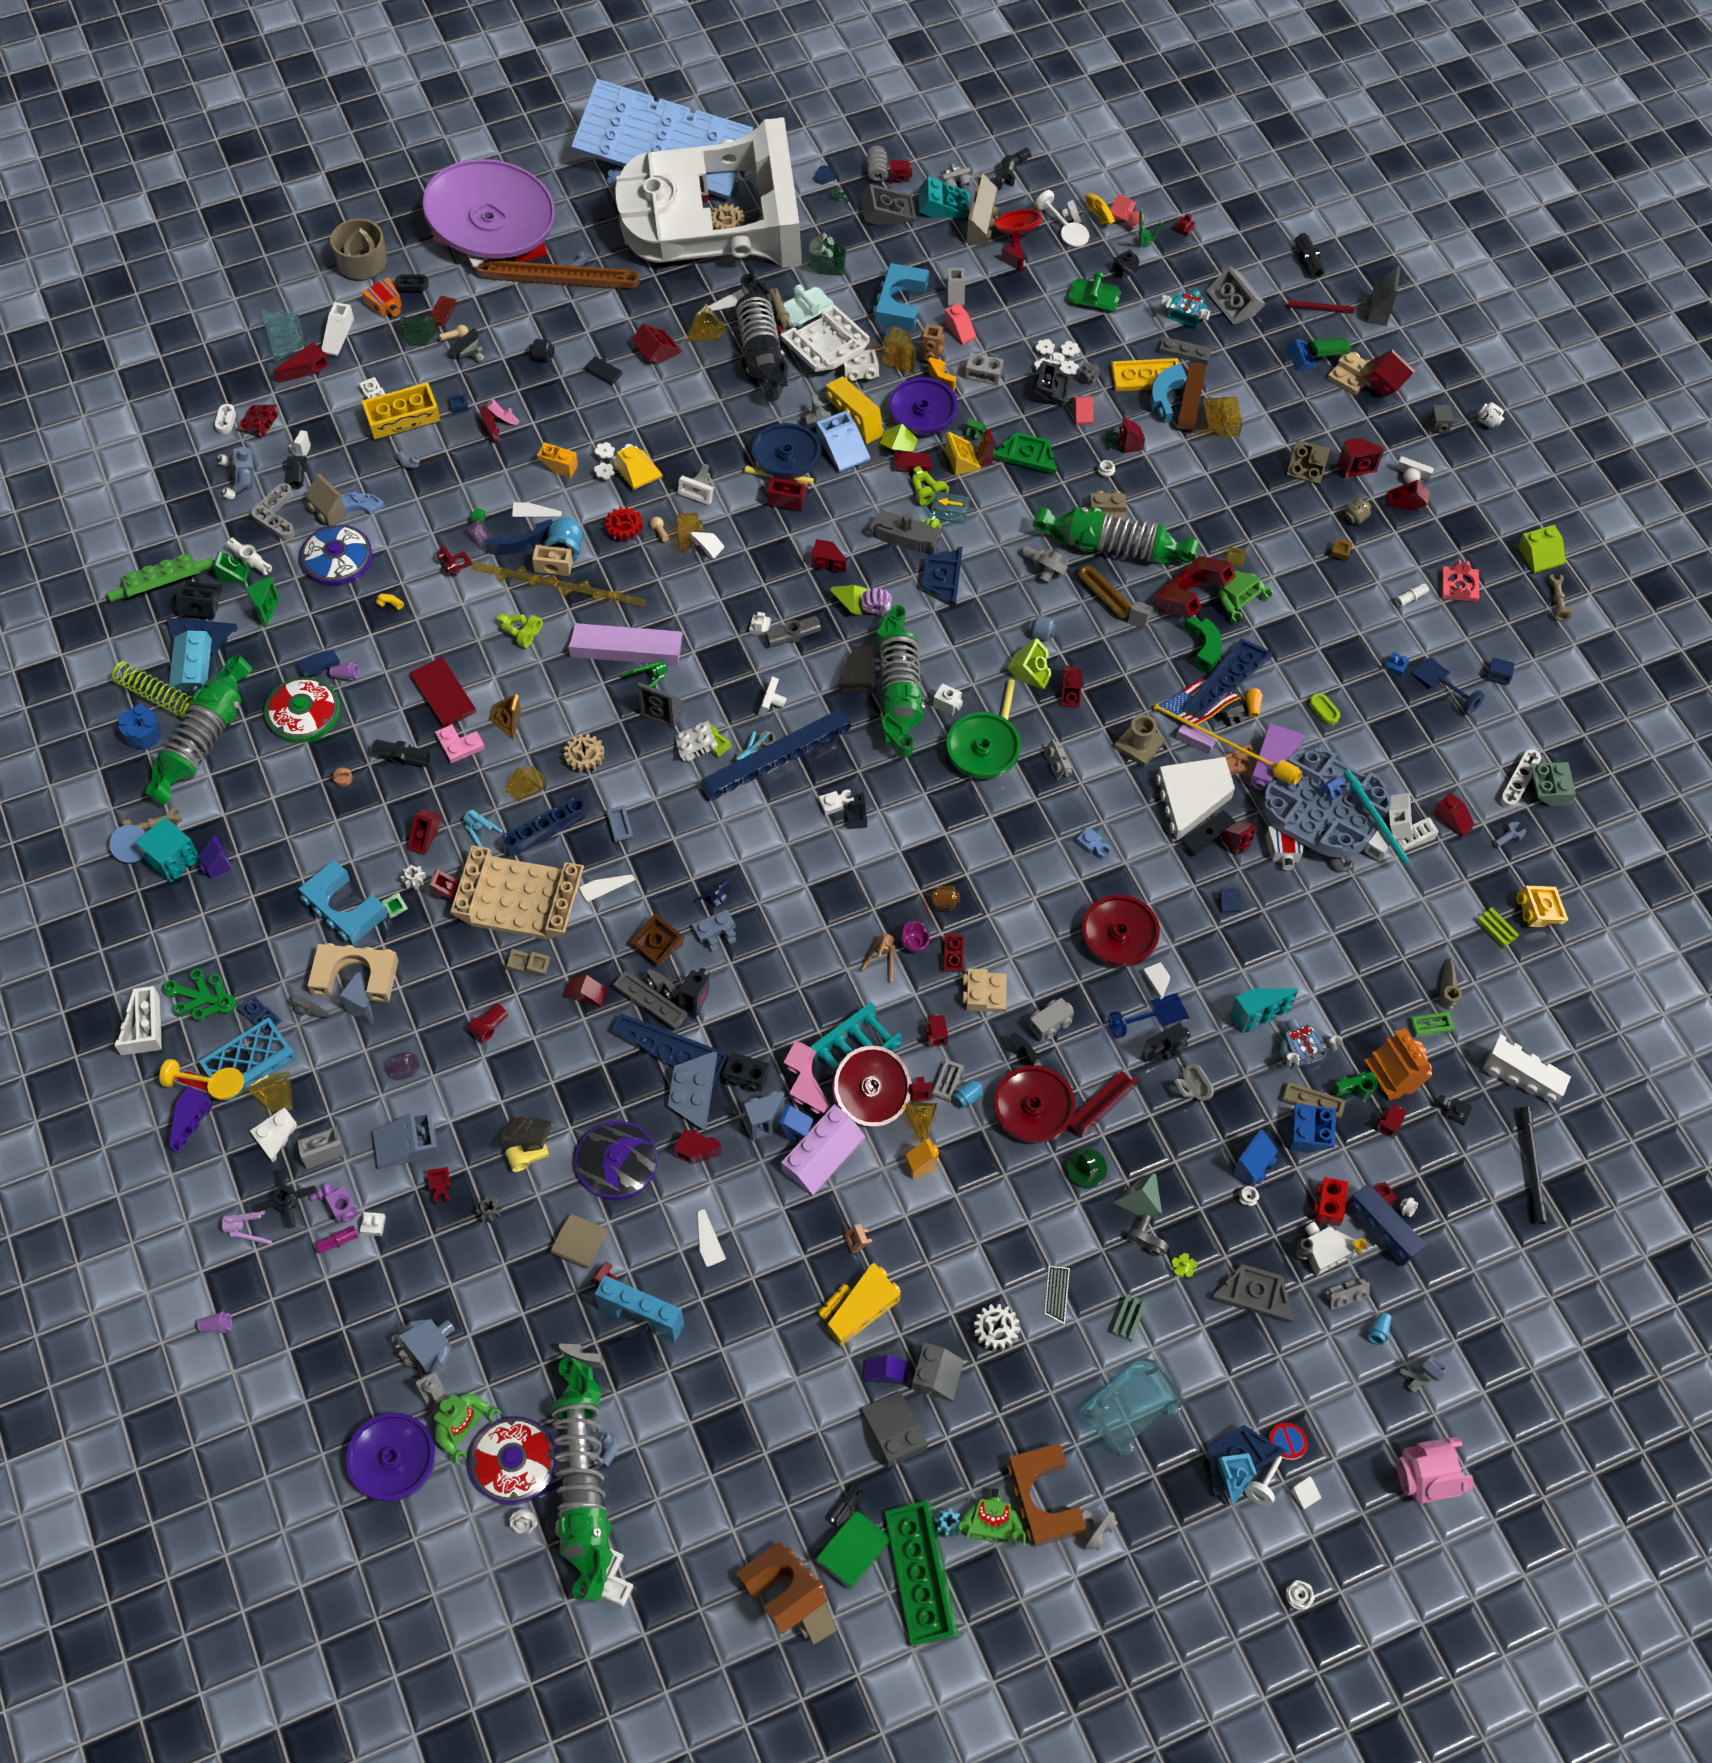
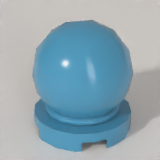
M569 517L556 519L549 527L548 539H546L544 546L571 549L574 562L578 559L579 546L583 539L581 526L576 520Z

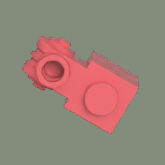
M1118 194L1110 209L1111 213L1114 214L1113 217L1119 221H1122V219L1126 220V225L1134 229L1139 225V212H1132L1136 202Z

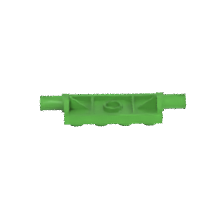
M181 554L176 559L163 560L158 565H149L140 571L126 573L125 576H122L123 587L108 591L107 593L111 602L125 597L130 598L134 594L194 574H201L200 572L214 568V561L210 557L196 562L191 554Z

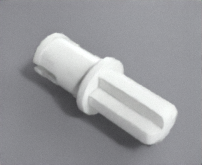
M1424 583L1414 589L1409 588L1406 593L1395 598L1397 606L1403 607L1409 602L1417 601L1418 597L1429 592L1428 585Z

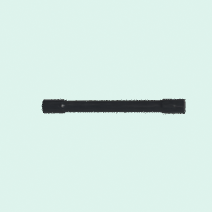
M1525 1106L1519 1108V1114L1524 1135L1533 1201L1534 1224L1544 1225L1547 1224V1217L1543 1203L1534 1139L1532 1109Z

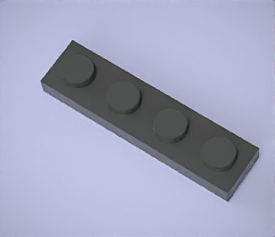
M627 971L613 984L616 990L673 1030H676L688 1017L684 1010Z

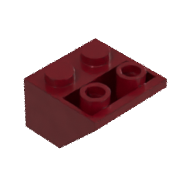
M772 477L767 491L768 505L802 511L810 482Z

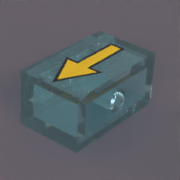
M935 492L931 519L937 518L941 521L965 524L970 497Z

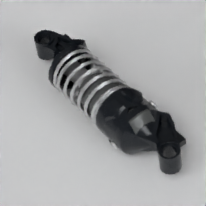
M745 274L740 278L742 293L745 296L738 300L735 311L747 363L746 370L755 380L764 381L765 398L767 401L774 402L779 399L783 387L788 386V368L783 358L785 354L781 349L772 311L771 292L766 289L765 283H761L752 274Z

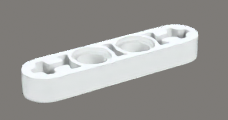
M1533 749L1527 750L1501 796L1500 803L1504 808L1512 809L1517 805L1533 775L1531 765L1527 762L1530 757H1533L1534 759L1531 764H1538L1541 760V755L1538 751ZM1520 770H1527L1529 772V775H1522L1520 773ZM1512 783H1519L1522 788L1516 789ZM1510 794H1513L1514 796L1511 802L1508 801L1507 799L1509 798Z

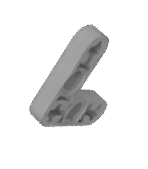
M287 483L279 484L251 512L256 523L283 540L292 539L295 536V531L291 523L275 513L292 498L291 486ZM270 501H277L273 506L268 505ZM270 521H278L275 525H269Z

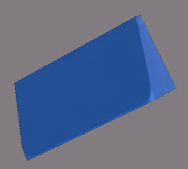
M1294 338L1287 348L1296 371L1315 369L1316 364L1307 342Z

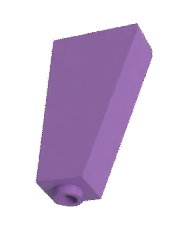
M1270 723L1259 756L1274 764L1281 760L1287 761L1292 754L1300 749L1305 735ZM1257 760L1249 786L1266 791L1269 783H1272L1276 778L1272 771L1273 767Z

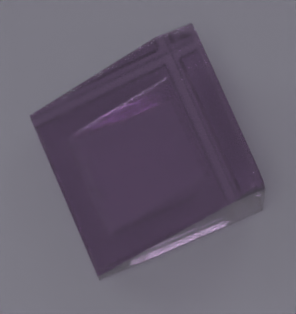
M481 519L467 527L468 536L478 546L485 543L484 540L493 537Z

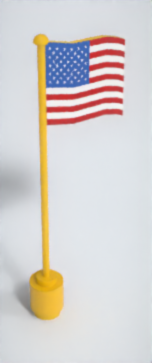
M1200 679L1190 684L1175 697L1160 705L1155 704L1153 706L1155 711L1159 710L1273 767L1274 777L1288 784L1296 785L1302 776V771L1299 770V767L1285 760L1277 761L1274 764L1198 726L1199 723L1211 718L1226 705L1241 699L1240 696L1231 692L1201 719L1185 713L1184 707L1206 682L1205 679Z

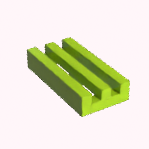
M1492 907L1476 920L1502 948L1519 936ZM1485 919H1487L1494 926V928Z

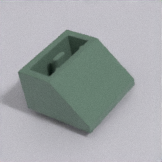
M1569 763L1531 764L1538 798L1551 807L1570 806L1576 792Z

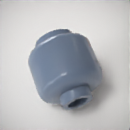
M1038 615L1035 620H1031L1029 630L1032 631L1033 638L1048 641L1050 637H1054L1056 624L1052 618Z

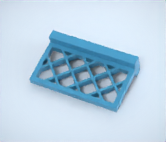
M268 1017L206 1056L199 1063L210 1078L213 1075L212 1073L218 1071L209 1069L206 1063L213 1059L220 1060L218 1070L222 1069L223 1061L233 1062V1068L235 1069L238 1063L248 1065L247 1071L242 1074L244 1078L242 1089L234 1097L226 1099L227 1103L296 1059V1056ZM266 1025H269L272 1029L270 1037L260 1035L261 1029ZM247 1037L255 1038L253 1048L242 1046L243 1040ZM258 1039L269 1040L267 1050L256 1048ZM272 1041L281 1042L284 1046L278 1052L270 1051ZM228 1049H238L235 1059L225 1057ZM241 1050L251 1051L249 1061L239 1060ZM255 1052L266 1054L264 1061L261 1063L253 1062Z

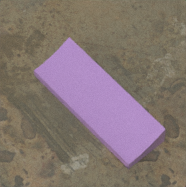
M575 623L569 644L570 657L651 664L662 659L666 665L678 666L683 633L680 631Z

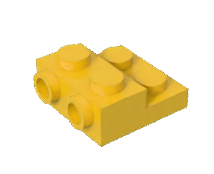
M1525 886L1517 893V903L1521 904L1523 919L1527 921L1529 927L1565 924L1568 921L1556 887Z

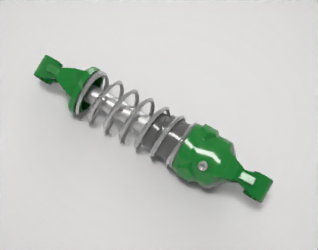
M565 1357L559 1364V1373L569 1382V1386L560 1399L552 1405L551 1409L553 1418L557 1420L552 1425L558 1429H568V1435L555 1438L554 1443L569 1445L568 1452L559 1453L554 1458L561 1462L570 1461V1468L559 1470L556 1473L557 1477L564 1479L562 1480L563 1486L557 1489V1492L561 1494L562 1504L557 1507L560 1512L558 1513L555 1532L559 1537L561 1556L573 1563L581 1572L580 1578L573 1586L572 1593L574 1598L580 1601L596 1603L602 1596L604 1584L607 1582L606 1571L614 1555L609 1548L608 1535L611 1533V1523L607 1519L606 1508L602 1506L605 1492L599 1487L604 1480V1476L596 1471L603 1464V1459L595 1454L600 1450L602 1444L594 1438L601 1430L594 1420L600 1414L599 1401L602 1392L593 1380L591 1367H587L582 1361ZM585 1425H594L596 1432L589 1436L586 1435ZM588 1440L596 1442L598 1446L591 1452H587L586 1441ZM587 1457L598 1459V1465L588 1469Z

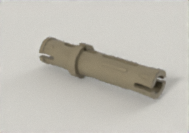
M777 288L770 289L777 321L780 322L783 332H786V328L787 331L793 328L789 319L790 315L784 307L779 290Z

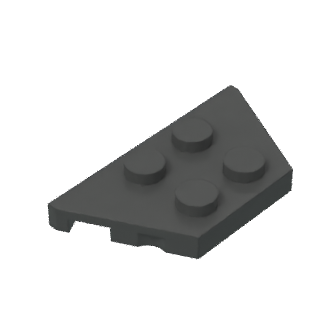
M1244 1264L1235 1271L1213 1296V1300L1292 1323L1294 1319L1289 1306L1288 1293L1285 1291L1283 1276Z

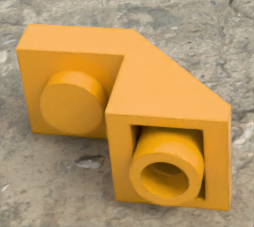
M930 357L928 372L932 379L945 383L954 392L956 376L945 373L946 362Z

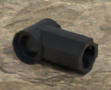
M287 456V483L293 489H300L304 486V472L307 471L306 456Z

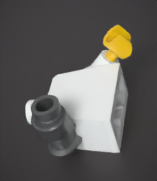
M1313 1222L1305 1227L1310 1237L1301 1239L1298 1242L1296 1254L1302 1260L1309 1259L1315 1275L1318 1276L1350 1259L1354 1252L1353 1250L1356 1251L1357 1255H1361V1248L1367 1250L1368 1247L1364 1239H1353L1338 1230H1334L1332 1227L1321 1231L1317 1224Z

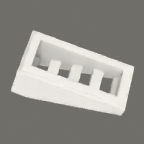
M1429 817L1412 825L1415 840L1410 837L1407 838L1409 843H1406L1404 838L1397 839V842L1402 850L1405 851L1435 839L1438 830Z

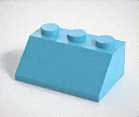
M186 631L174 637L169 681L170 688L175 687L176 690H189L197 686L201 689L205 681L208 680L212 639L206 631Z

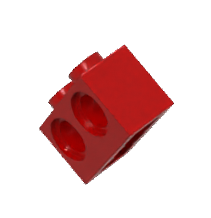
M1324 1177L1321 1183H1317L1315 1195H1318V1202H1315L1313 1207V1214H1316L1315 1222L1340 1227L1344 1220L1348 1181ZM1327 1189L1333 1190L1335 1195L1329 1194ZM1324 1208L1331 1209L1333 1213H1327Z

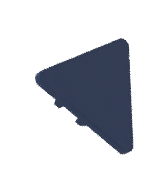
M727 879L695 899L694 902L696 903L710 895L711 902L715 907L727 900V897L719 889L723 888L730 880Z

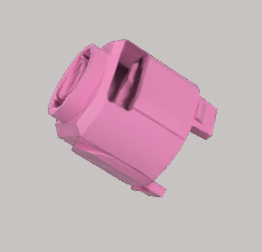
M1457 1437L1443 1438L1417 1443L1416 1446L1405 1448L1402 1452V1457L1397 1458V1472L1404 1493L1407 1496L1412 1495L1416 1501L1422 1504L1459 1497L1463 1492L1473 1490L1472 1475L1462 1476L1459 1460L1454 1447L1462 1446V1441Z

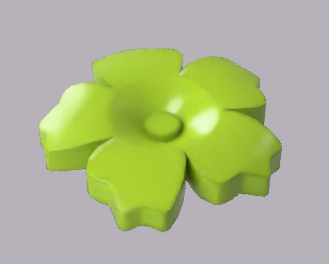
M1183 1253L1179 1256V1259L1174 1257L1172 1260L1176 1276L1183 1277L1185 1275L1187 1278L1193 1277L1194 1269L1197 1268V1261H1194V1259L1189 1260V1254Z

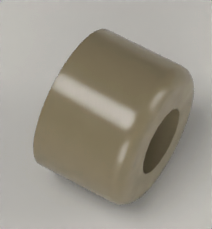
M351 219L341 223L333 230L330 238L337 268L343 275L355 280H366L377 276L384 270L387 265L388 255L382 230L376 223L367 219Z

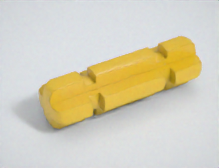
M842 1284L838 1289L839 1291L835 1292L825 1303V1307L823 1306L819 1310L818 1315L823 1320H828L832 1312L834 1313L851 1293V1288L846 1284Z

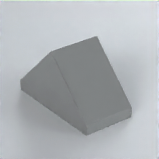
M1137 601L1131 606L1128 624L1145 629L1154 607Z

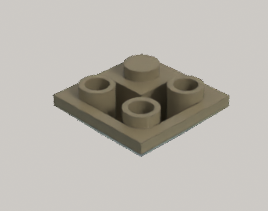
M1296 441L1287 475L1320 484L1331 448Z

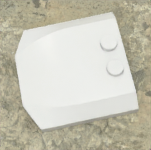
M835 305L821 312V318L798 331L793 327L781 334V340L815 372L834 369L860 355L870 342L869 336Z

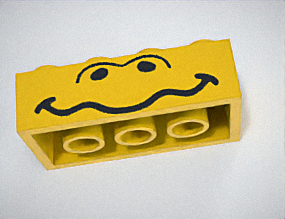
M428 382L362 400L364 413L374 439L440 421L438 407Z

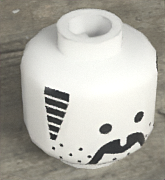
M1492 402L1489 404L1485 403L1477 414L1479 415V422L1488 428H1492L1495 425L1499 426L1504 419L1502 417L1503 409Z

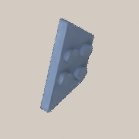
M711 1052L674 1066L668 1106L703 1130H706L717 1060L716 1052Z

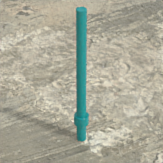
M1350 769L1344 771L1343 774L1350 783L1349 787L1353 793L1358 795L1402 864L1409 863L1410 860L1362 789L1363 785L1361 782L1356 780Z

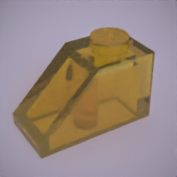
M698 513L677 514L680 553H685L694 544L688 533L703 530L702 520H699Z

